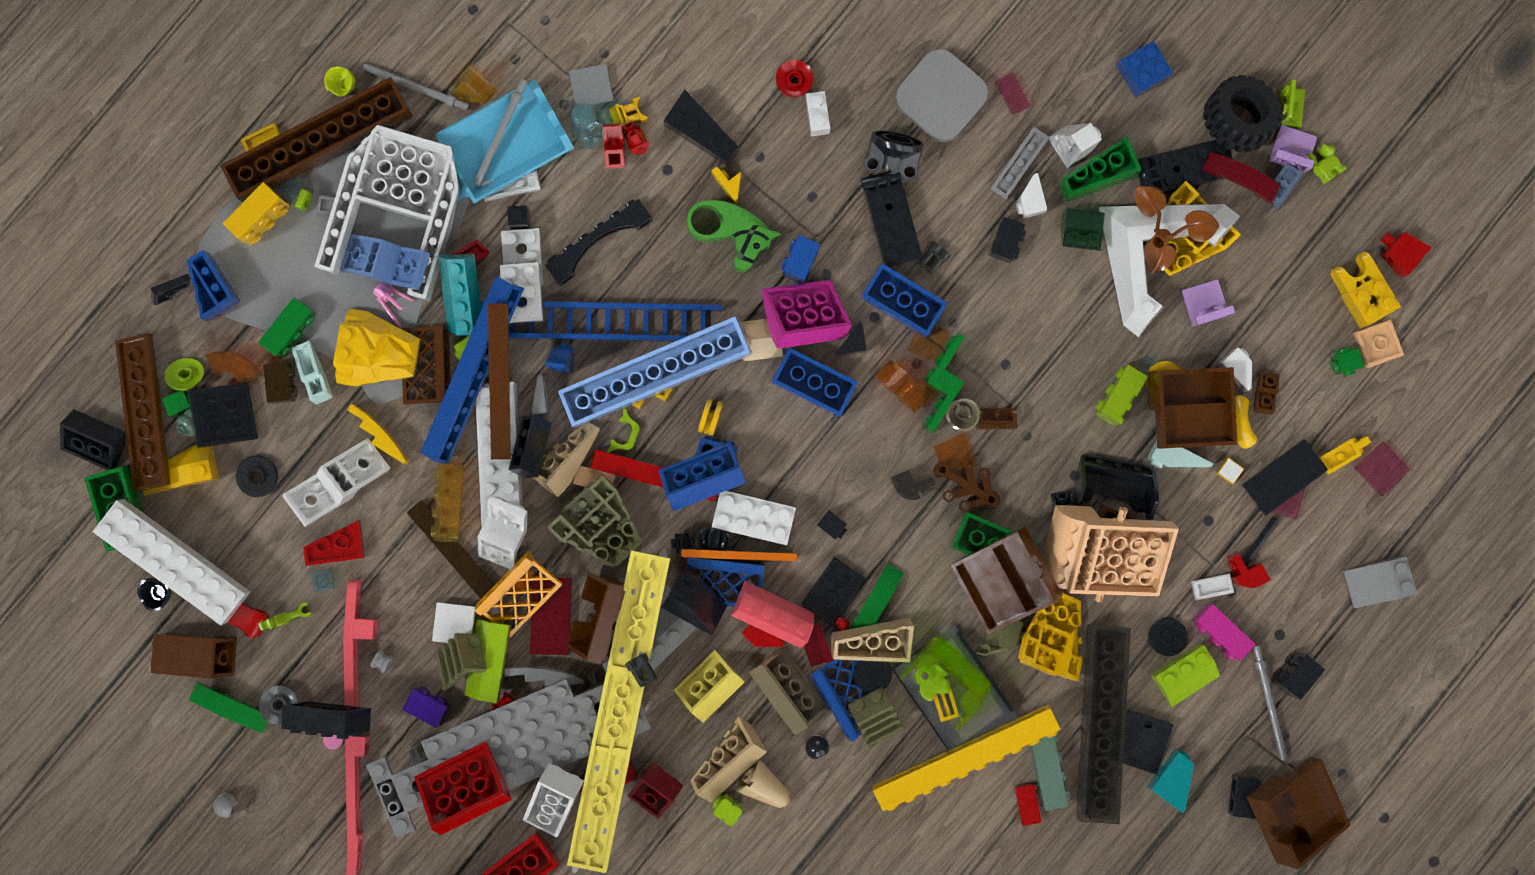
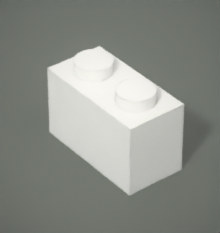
M825 91L806 94L805 101L811 137L830 134Z

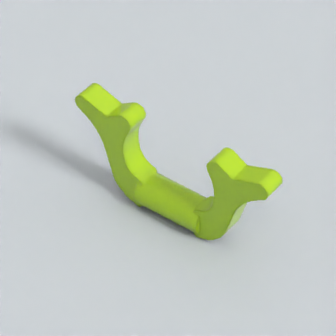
M623 409V417L619 421L621 423H629L632 426L628 442L621 445L612 439L607 453L615 450H630L635 445L640 427L630 418L627 409Z

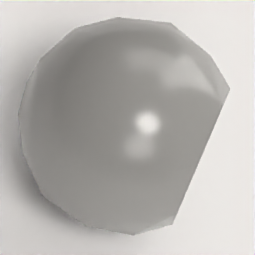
M231 793L220 794L214 800V812L222 818L231 817L237 808L238 800Z

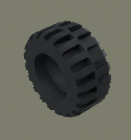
M1246 75L1229 77L1220 83L1205 103L1203 119L1206 120L1204 123L1206 129H1209L1210 136L1212 138L1215 137L1219 145H1225L1226 149H1235V152L1257 150L1273 136L1281 125L1280 121L1282 120L1283 113L1281 112L1282 105L1278 102V95L1272 92L1271 86H1266L1264 81H1258L1256 77L1249 76L1246 78ZM1231 104L1240 105L1251 113L1255 124L1240 120L1234 114Z

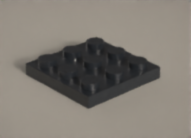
M248 382L187 391L197 448L258 439Z

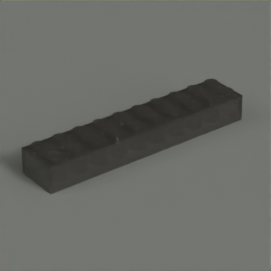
M1087 624L1076 818L1080 822L1120 825L1131 628L1126 626Z

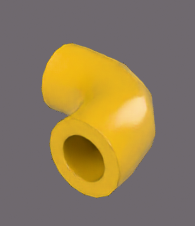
M1235 395L1237 443L1241 448L1247 449L1252 447L1257 441V436L1251 428L1248 417L1250 402L1244 396Z

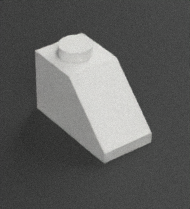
M1038 173L1032 176L1019 197L1018 203H1016L1017 212L1021 214L1022 219L1044 214L1047 211Z
M1235 348L1217 365L1219 368L1234 367V383L1242 392H1246L1252 388V361L1247 351L1243 348Z

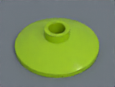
M182 358L174 361L167 367L164 378L167 385L172 389L180 391L189 390L202 381L204 368L195 359Z

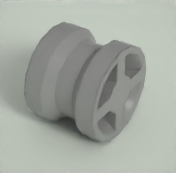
M379 650L372 660L371 667L378 668L385 674L390 668L394 656L386 655L384 651Z

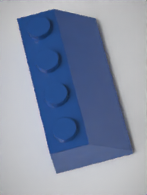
M731 442L659 470L666 497L673 511L746 483Z

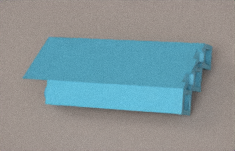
M535 79L527 83L522 94L523 99L520 104L518 103L482 181L493 180L492 182L484 186L473 183L510 104L512 92L435 134L438 140L437 143L452 147L459 185L457 202L466 197L467 199L471 198L473 203H476L574 148Z

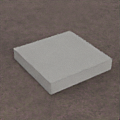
M606 64L569 71L577 109L614 102Z

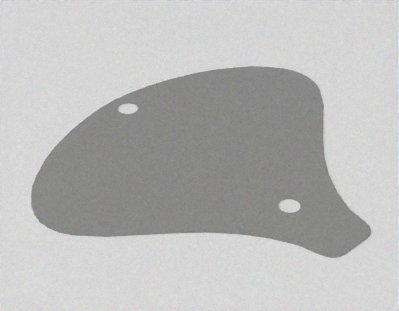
M361 144L314 167L313 173L309 178L304 179L297 176L291 179L294 184H297L292 192L286 193L282 191L281 187L274 188L291 206L288 208V212L283 217H279L275 221V225L269 231H265L261 235L260 241L250 246L238 240L222 224L243 202L235 197L219 213L201 240L197 253L202 250L211 253L240 300L239 303L221 313V315L267 331L291 299L295 297L317 313L314 316V322L310 326H306L303 330V336L298 342L310 341L315 350L325 354L332 360H334L339 327L341 322H345V316L349 309L369 311L397 327L383 306L376 300L377 296L373 294L376 286L382 283L381 281L341 270L339 275L314 267L329 220V216L316 214L318 195L336 197L347 157ZM287 181L283 183V186L292 185V182ZM293 186L283 187L286 191L293 188ZM301 189L313 194L306 212L294 206ZM465 197L456 204L452 230L444 255L460 228L469 198ZM360 203L351 234L382 239L401 247L420 250L428 222ZM392 285L397 290L407 294L408 288ZM394 293L392 298L403 309L399 310L390 301L385 303L395 315L402 328L416 327L424 300L412 297L415 301L411 302ZM416 371L414 377L408 378L411 382L417 378ZM402 379L362 385L368 397L378 404H384L403 396Z

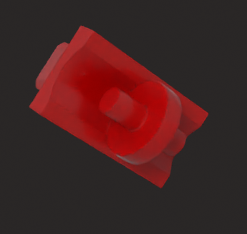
M633 121L623 125L626 132L623 136L631 153L636 155L644 154L649 144L640 126L636 127Z

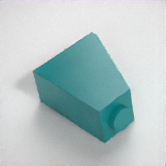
M1173 750L1147 787L1177 810L1184 813L1194 763L1190 761L1191 756L1183 750L1180 753Z

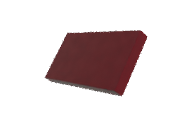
M556 577L562 582V585L531 616L530 654L569 655V648L566 645L570 635L572 578ZM533 580L532 589H540V580ZM543 580V589H549L555 585L551 580ZM532 593V602H539L541 600V593Z

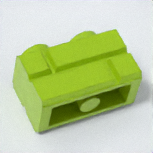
M725 792L713 801L714 815L720 820L724 819L723 822L731 827L742 814L743 803L737 799L733 800V796Z

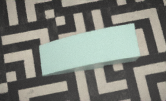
M307 341L293 347L292 352L301 381L305 383L310 401L317 405L333 398L327 377L311 342Z

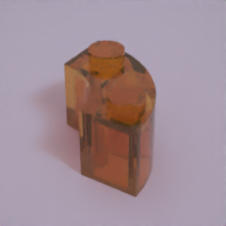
M225 351L212 352L205 355L213 373H231L238 382L247 383L263 376L260 369L251 360L241 355Z
M890 360L875 377L889 392L895 394L900 402L915 413L930 397L925 391L927 387L921 381L916 382L906 373L907 369L900 362L896 364Z

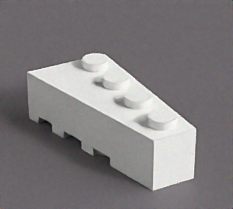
M1091 123L1066 125L1050 135L1048 140L1068 169L1086 158L1102 139L1099 129L1096 126L1093 127Z

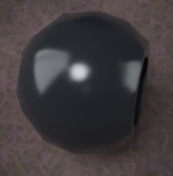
M820 735L811 736L806 741V754L812 759H818L829 752L828 741Z

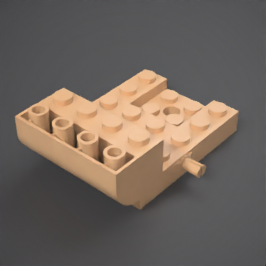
M1055 505L1042 557L1059 588L1067 589L1069 593L1096 594L1094 600L1098 603L1103 602L1104 594L1159 596L1179 528L1173 521L1125 519L1128 511L1125 507H1120L1117 518L1111 519L1100 518L1095 510L1089 506ZM1153 557L1152 561L1146 563L1148 558Z

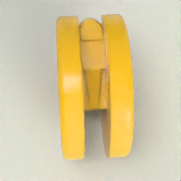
M710 398L707 399L698 432H704L709 436H713L723 402L718 401L714 411L711 410L713 399Z

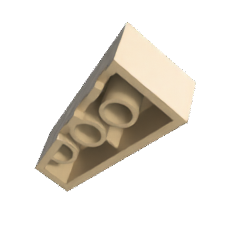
M910 618L833 632L830 645L831 655L833 659L910 662L914 625Z
M740 717L734 722L736 723L734 728L726 732L724 735L725 739L721 745L714 748L709 761H705L690 780L696 794L709 802L718 797L767 752L753 726Z

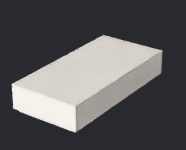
M1229 573L1191 581L1195 600L1234 593Z

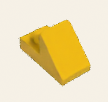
M715 167L711 170L712 176L734 204H736L739 198L741 172L728 181L730 177L726 171Z

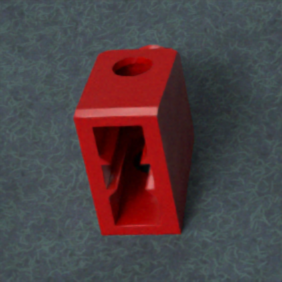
M1386 232L1380 239L1387 246L1381 254L1382 257L1400 278L1408 276L1431 249L1429 245L1406 232L1396 237Z

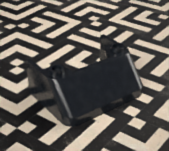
M1093 454L1081 455L1073 491L1074 506H1080L1081 501H1089L1092 499L1093 494L1129 500L1130 506L1134 511L1146 513V520H1153L1160 502L1157 474L1153 467Z

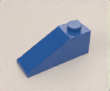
M559 344L558 347L552 348L545 366L552 371L572 373L575 351L570 349V345Z

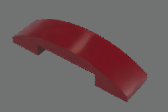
M1210 152L1202 168L1203 171L1217 178L1223 177L1254 192L1255 196L1269 203L1273 202L1280 187L1277 182L1258 170Z

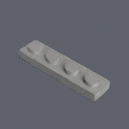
M1033 127L990 190L1006 200L1045 145L1049 136Z

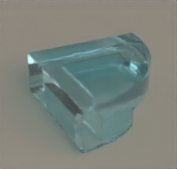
M1145 355L1141 362V373L1146 376L1150 366L1156 363L1148 355Z

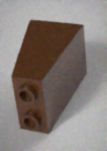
M172 633L154 634L151 673L208 679L234 676L237 637Z

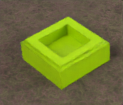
M301 189L294 206L306 212L313 194Z

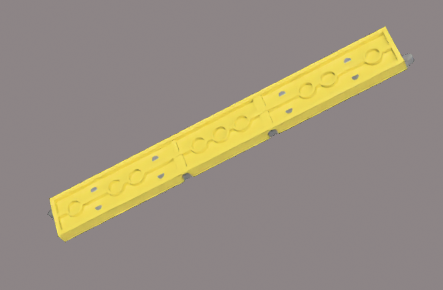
M662 549L659 556L633 550L630 553L624 583V591L626 592L616 622L567 862L568 866H572L573 873H576L579 868L606 873L608 869L645 687L640 688L632 672L627 670L625 663L645 652L650 663L671 559L667 558L666 549ZM639 669L644 679H646L647 674L644 669Z

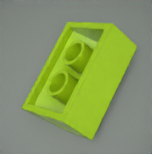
M1199 643L1150 674L1171 707L1220 677L1214 659L1205 645Z

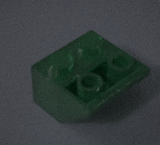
M1066 208L1062 214L1061 223L1062 247L1101 251L1105 213Z

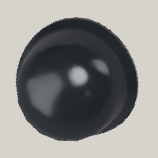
M155 577L144 579L137 588L142 604L149 611L162 609L171 597V589Z

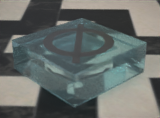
M292 178L274 188L292 200L303 185Z
M332 570L311 573L314 592L335 589Z

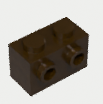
M288 362L264 364L267 403L296 402L297 388L293 381L296 375L294 366Z

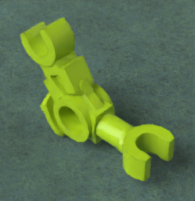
M302 603L294 611L284 612L258 623L261 631L280 627L297 617H309L311 612L302 613V608L308 604Z

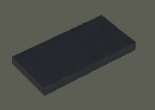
M1302 439L1241 485L1266 516L1328 469L1307 441Z

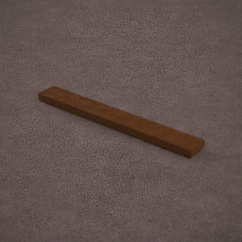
M488 303L491 460L511 459L508 303Z

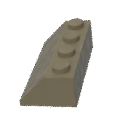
M785 646L779 648L749 672L794 735L808 728L829 709V706Z

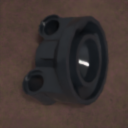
M883 130L873 131L869 142V152L864 158V167L870 173L877 172L882 168L892 172H901L902 177L907 181L915 180L918 176V163L924 144L922 141L905 134ZM871 158H874L878 161V163L874 166H871L868 164L867 161ZM907 167H913L915 169V172L912 174H907L905 172V169Z

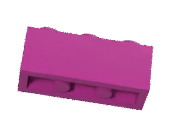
M1207 604L1193 619L1196 623L1195 628L1202 634L1207 633L1211 637L1209 641L1216 647H1222L1225 650L1223 654L1231 661H1241L1256 645L1213 604Z

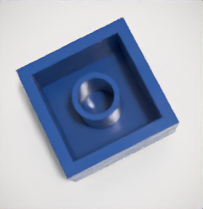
M1154 40L1124 57L1116 65L1135 98L1164 82L1173 74Z
M798 235L797 240L793 238L789 247V253L791 254L789 257L785 256L781 266L783 276L800 284L805 283L818 254L820 244Z

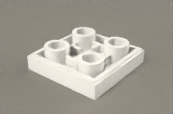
M437 602L432 641L448 643L449 639L454 638L455 633L473 634L476 607Z

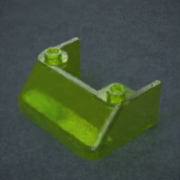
M936 636L920 650L898 676L903 680L915 666L923 672H931L939 665L967 691L960 700V705L965 712L952 725L959 731L979 709L991 690V683L944 638Z

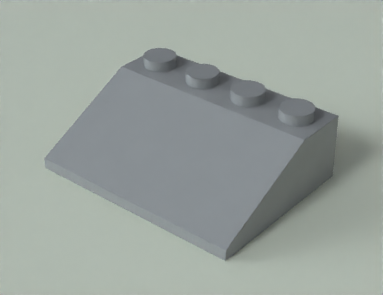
M665 584L661 606L671 589L667 584ZM660 608L650 658V665L653 670L697 629V627L663 608Z

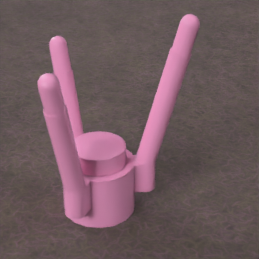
M382 282L376 286L373 294L377 296L376 300L383 306L397 327L402 328L385 302L390 301L399 310H402L403 307L392 298L394 293L411 302L415 300L397 290L391 284L387 286Z

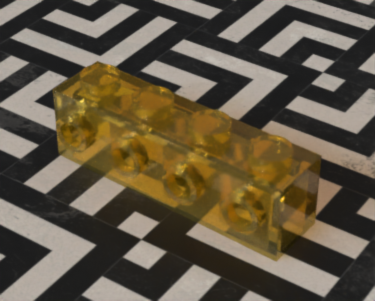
M439 463V468L435 470V480H438V487H434V499H437L436 506H433L432 510L435 526H431V537H434L435 542L459 543L464 466L462 464Z

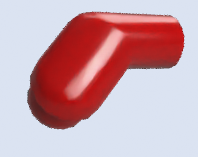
M840 616L836 621V625L840 627L838 631L849 629V620L843 616Z

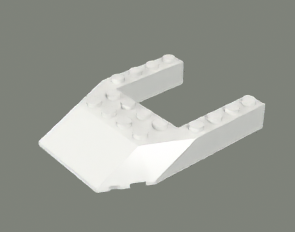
M377 125L371 131V134L361 142L362 144L347 157L314 267L339 275L360 203L428 222L420 250L430 253L420 289L408 288L407 294L430 302L440 270L438 255H444L452 230L459 193L452 147Z

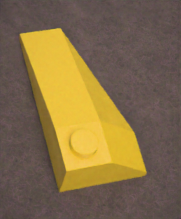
M194 445L169 459L170 485L144 490L143 496L220 479L213 446L197 448V445Z

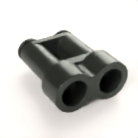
M934 241L929 246L930 249L918 262L923 268L925 266L932 275L951 256ZM935 256L936 259L931 266L926 265Z
M646 652L625 663L627 670L632 672L640 688L645 686L646 682H652L658 678L648 662L649 658ZM639 669H644L648 676L647 679H644Z

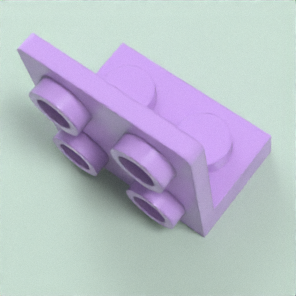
M1282 125L1279 128L1269 161L1282 166L1288 163L1297 170L1306 173L1313 168L1314 161L1310 160L1307 154L1313 152L1317 137Z
M1218 280L1181 291L1192 327L1235 313L1233 306L1227 307Z

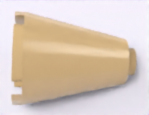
M760 759L739 777L736 784L738 789L736 791L738 793L777 808L786 807L791 800L789 790Z

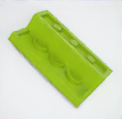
M476 619L474 634L479 635L487 669L483 673L468 672L465 696L479 701L499 703L511 625Z

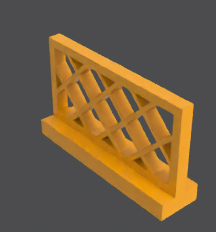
M529 551L476 604L475 608L477 614L480 616L483 614L493 623L504 624V620L515 619V626L510 630L509 637L562 585V582L533 558L534 555ZM535 566L539 570L540 576H529L528 570ZM540 580V589H529V581ZM543 580H551L555 585L552 588L543 589ZM517 581H526L527 589L516 590L515 583ZM527 593L528 602L516 601V594ZM530 593H541V600L539 602H530ZM505 594H513L514 602L503 603V596ZM528 606V613L526 615H517V607ZM492 607H500L501 616H493L488 611ZM503 607H514L515 615H504Z

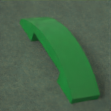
M887 563L849 629L874 625L898 586L904 574L903 572Z

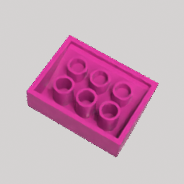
M831 280L762 289L769 332L777 349L845 339L852 326Z

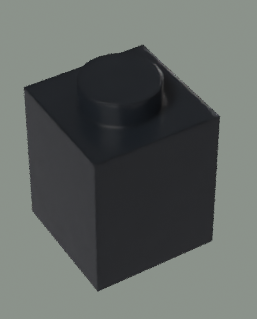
M507 206L508 226L511 229H530V209L527 206Z
M830 510L827 511L817 524L818 527L833 539L837 537L841 539L847 531L845 528L847 524Z

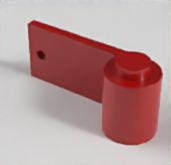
M242 603L227 623L244 631L245 636L255 639L256 636L260 637L263 632L258 623L269 619L270 614Z

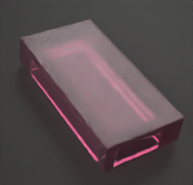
M1013 72L995 81L1012 116L1030 107Z

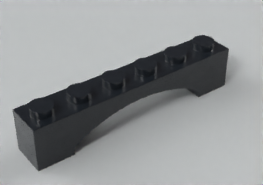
M633 199L626 203L622 211H615L609 216L610 219L608 221L598 223L590 234H583L578 238L579 241L576 244H569L563 249L562 254L558 257L554 255L547 261L548 264L545 266L560 287L576 276L574 273L576 266L583 255L595 243L621 230L636 228L639 231L653 221L651 215L639 199L635 201Z

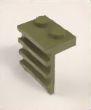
M455 633L454 638L448 640V644H443L441 650L435 651V659L438 661L443 683L442 690L449 688L466 672L483 673L487 669L478 634Z
M883 688L848 705L869 748H872L873 744L898 731H904Z

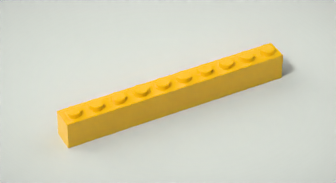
M1049 704L873 785V792L882 810L888 809V811H892L899 807L898 804L912 802L916 799V796L922 793L927 795L934 790L933 788L940 785L944 787L957 777L959 779L964 778L974 769L978 771L985 768L989 762L1001 761L1009 753L1016 754L1022 750V747L1028 744L1033 746L1039 743L1041 738L1055 736L1061 730Z

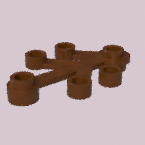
M964 458L961 463L965 469L967 480L950 471L949 466L944 462L934 465L933 473L936 477H946L964 488L956 491H945L942 495L944 501L951 502L955 498L971 494L980 498L970 502L967 500L961 501L959 509L962 512H968L971 508L984 506L986 509H995L1000 504V496L996 491L992 490L989 480L991 472L986 467L978 471V476L982 479L984 491L978 488L973 471L974 460L972 458ZM966 460L971 462L970 467L965 465ZM940 466L945 468L944 473L939 472ZM982 470L987 471L986 477L981 475ZM946 493L952 495L950 500L946 499ZM989 496L994 498L993 503L988 502ZM964 502L968 504L966 510L962 508Z

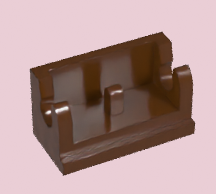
M979 408L980 418L976 425V430L1017 429V410L1015 408Z

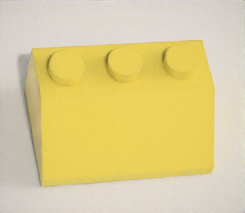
M714 650L674 689V692L688 710L704 723L745 681Z

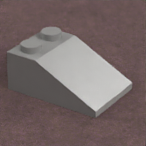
M1395 556L1343 571L1353 608L1417 594L1407 556Z

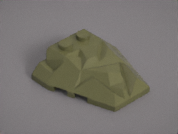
M603 474L583 488L560 510L559 514L547 526L561 542L565 544L567 542L577 547V550L585 551L593 555V558L613 568H616L630 555L632 550L634 551L643 543L617 488Z

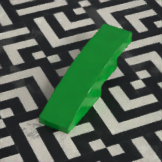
M199 682L196 683L188 699L217 715L260 733H263L268 723L261 716L259 709L254 708L251 704Z

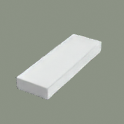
M537 170L526 174L485 197V202L541 190ZM493 180L484 181L481 183V186H484L492 182Z

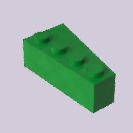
M1128 136L1062 178L1059 186L1066 203L1139 176L1142 169Z

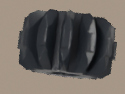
M711 528L700 529L698 536V545L700 547L728 550L731 542L728 531Z

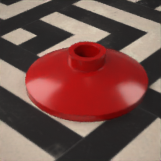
M800 60L787 61L777 70L776 85L785 96L791 98L802 97L810 91L813 85L814 77L811 68ZM797 78L798 82L794 84L791 82V79Z

